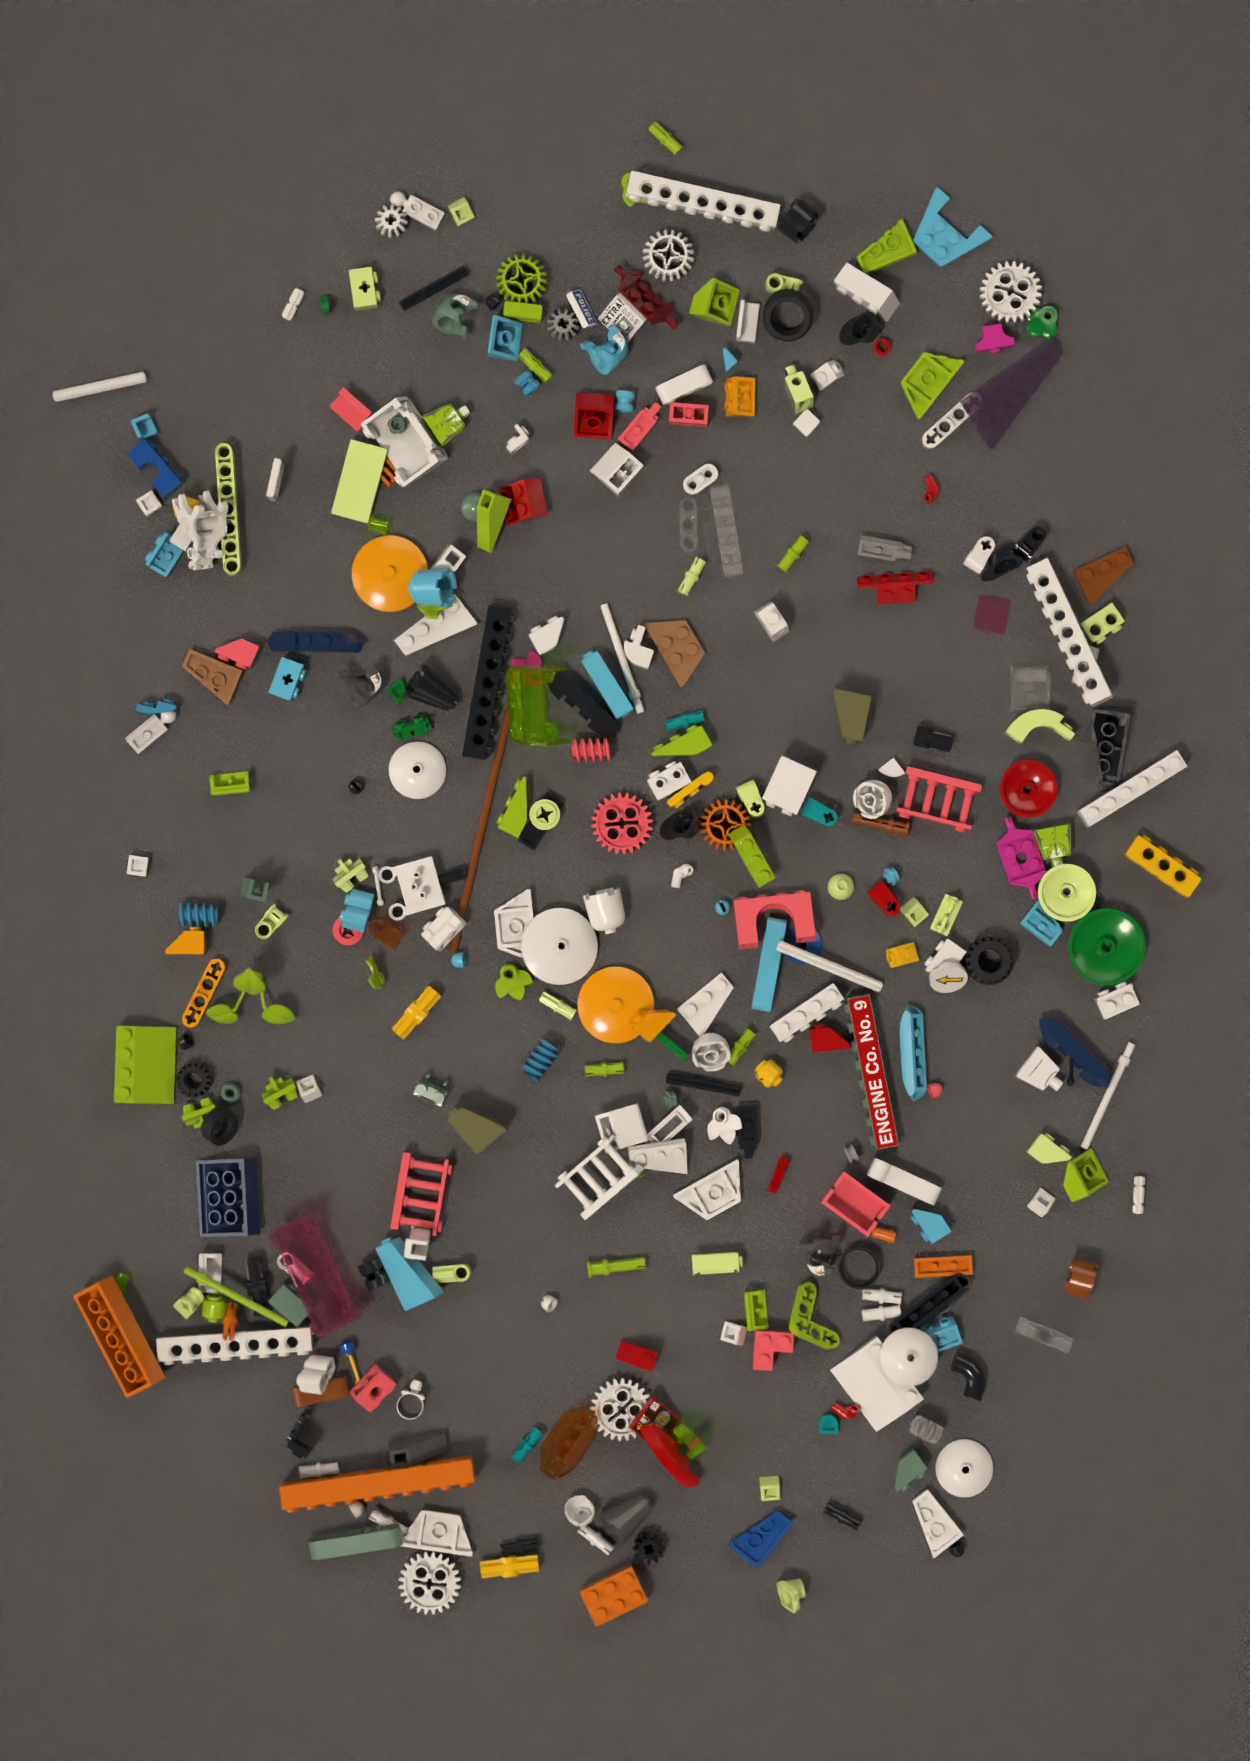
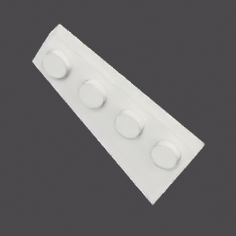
M453 594L452 597H455L453 607L439 611L438 619L423 617L394 641L405 656L454 634L474 627L478 623L457 596Z

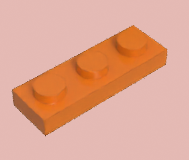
M972 1255L914 1258L915 1278L954 1276L958 1273L973 1275Z

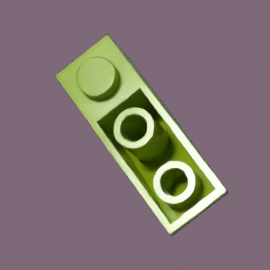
M483 489L477 505V547L492 553L511 502L510 498Z
M695 724L686 729L687 733L683 736L677 734L670 738V743L664 746L661 743L652 748L654 752L651 755L652 757L696 756L712 747V743L702 725L697 727Z
M524 776L522 780L518 778L513 788L516 792L513 797L509 796L505 804L508 808L505 814H500L496 822L499 824L498 829L518 839L527 823V778Z

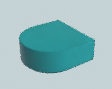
M826 1414L820 1418L819 1434H838V1421L835 1416Z

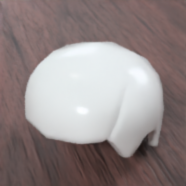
M577 1495L567 1501L565 1514L573 1525L583 1527L592 1522L595 1516V1507L586 1496Z

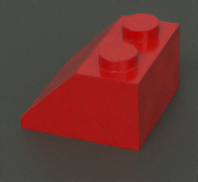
M576 392L573 437L612 439L614 395Z

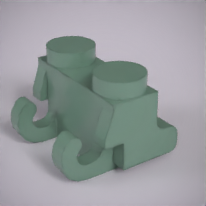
M427 1072L425 1079L420 1078L413 1095L418 1098L422 1095L435 1102V1106L441 1108L448 1093L445 1090L448 1081L445 1080L441 1088L428 1082L431 1073Z

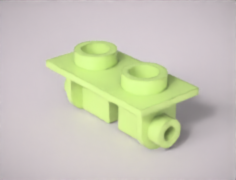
M945 894L930 929L948 936L963 901Z

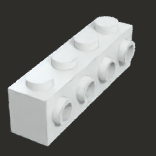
M832 983L769 1025L779 1042L784 1040L786 1043L795 1037L793 1035L794 1032L797 1030L803 1032L811 1026L809 1022L814 1019L819 1021L826 1016L825 1012L832 1008L834 1011L842 1005L841 1001L844 998L834 983Z

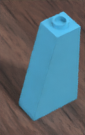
M590 651L582 656L584 658L581 661L582 665L616 721L633 712L632 705L598 651L595 653Z
M389 1237L381 1241V1246L375 1248L405 1311L444 1293L418 1259L404 1258L405 1243L400 1237L393 1240Z

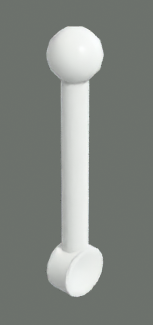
M374 866L372 871L375 876L378 897L376 903L378 906H382L384 901L381 898L378 877L379 869L377 866Z

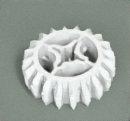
M664 230V236H661L658 231L656 232L657 239L654 236L650 237L653 243H645L650 248L643 249V253L647 254V256L643 257V261H649L645 264V268L652 267L649 270V274H653L656 271V279L663 275L662 281H665L666 276H669V280L672 282L673 275H676V278L679 280L681 278L679 273L681 272L683 275H686L687 272L684 268L691 269L692 267L687 262H694V258L689 257L694 254V250H688L692 247V244H685L688 240L687 237H684L682 240L680 239L682 236L681 232L676 237L674 236L675 230H671V235H667V230ZM668 241L666 248L654 250L660 243ZM674 242L682 248L684 255L674 251ZM669 247H671L670 252L671 255H674V257L671 256L670 259H668V264H666L667 259L666 256H663V254L666 255L669 251ZM653 256H657V258L663 261V269L656 265ZM683 261L679 267L669 270L671 263Z

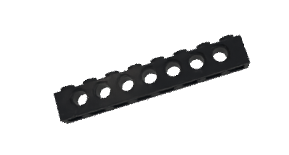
M488 605L462 757L483 761L486 760V757H490L491 746L488 743L489 738H493L495 727H492V720L497 718L498 708H495L496 700H500L501 689H498L499 681L503 682L505 670H501L502 663L507 661L508 652L505 651V646L510 644L511 633L508 632L509 625H513L515 615L511 613L512 610L510 608ZM496 622L504 624L502 631L497 632L493 629ZM499 641L501 643L500 649L497 651L490 648L491 642ZM491 659L496 660L498 663L497 667L493 670L487 668V662ZM485 679H493L494 686L492 688H485L483 685ZM483 697L491 699V704L488 707L480 705V700ZM478 717H487V724L479 726L477 724ZM482 735L484 737L483 744L476 745L473 741L474 737Z

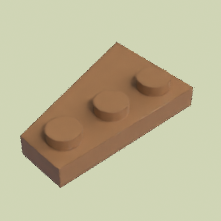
M189 649L182 665L185 670L229 706L243 673L242 670Z

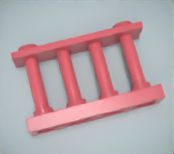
M909 766L906 767L904 775L908 776L909 784L903 808L897 807L895 812L899 813V817L910 819V816L953 826L955 831L966 833V830H971L972 826L966 825L972 797L975 796V793H980L982 785ZM920 779L927 780L926 784H928L922 811L921 813L910 811L916 784ZM938 783L946 785L945 789H947L940 818L929 815L935 787L938 786ZM959 788L964 790L965 797L959 821L954 822L947 820L954 791Z
M403 1152L390 1229L398 1230L399 1226L405 1224L433 1229L432 1236H436L437 1232H441L443 1221H439L446 1177L451 1175L452 1164H449L450 1159H445L444 1165L414 1160L411 1157L412 1153ZM415 1167L443 1172L441 1184L411 1179L408 1176L409 1169ZM411 1186L440 1191L438 1203L408 1198L405 1195V1189ZM408 1205L436 1210L435 1221L405 1217L404 1214H401L402 1207Z

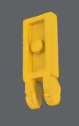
M706 772L668 799L667 805L670 808L673 806L678 808L685 802L684 798L690 795L692 797L700 791L698 787L709 785L713 780V773Z

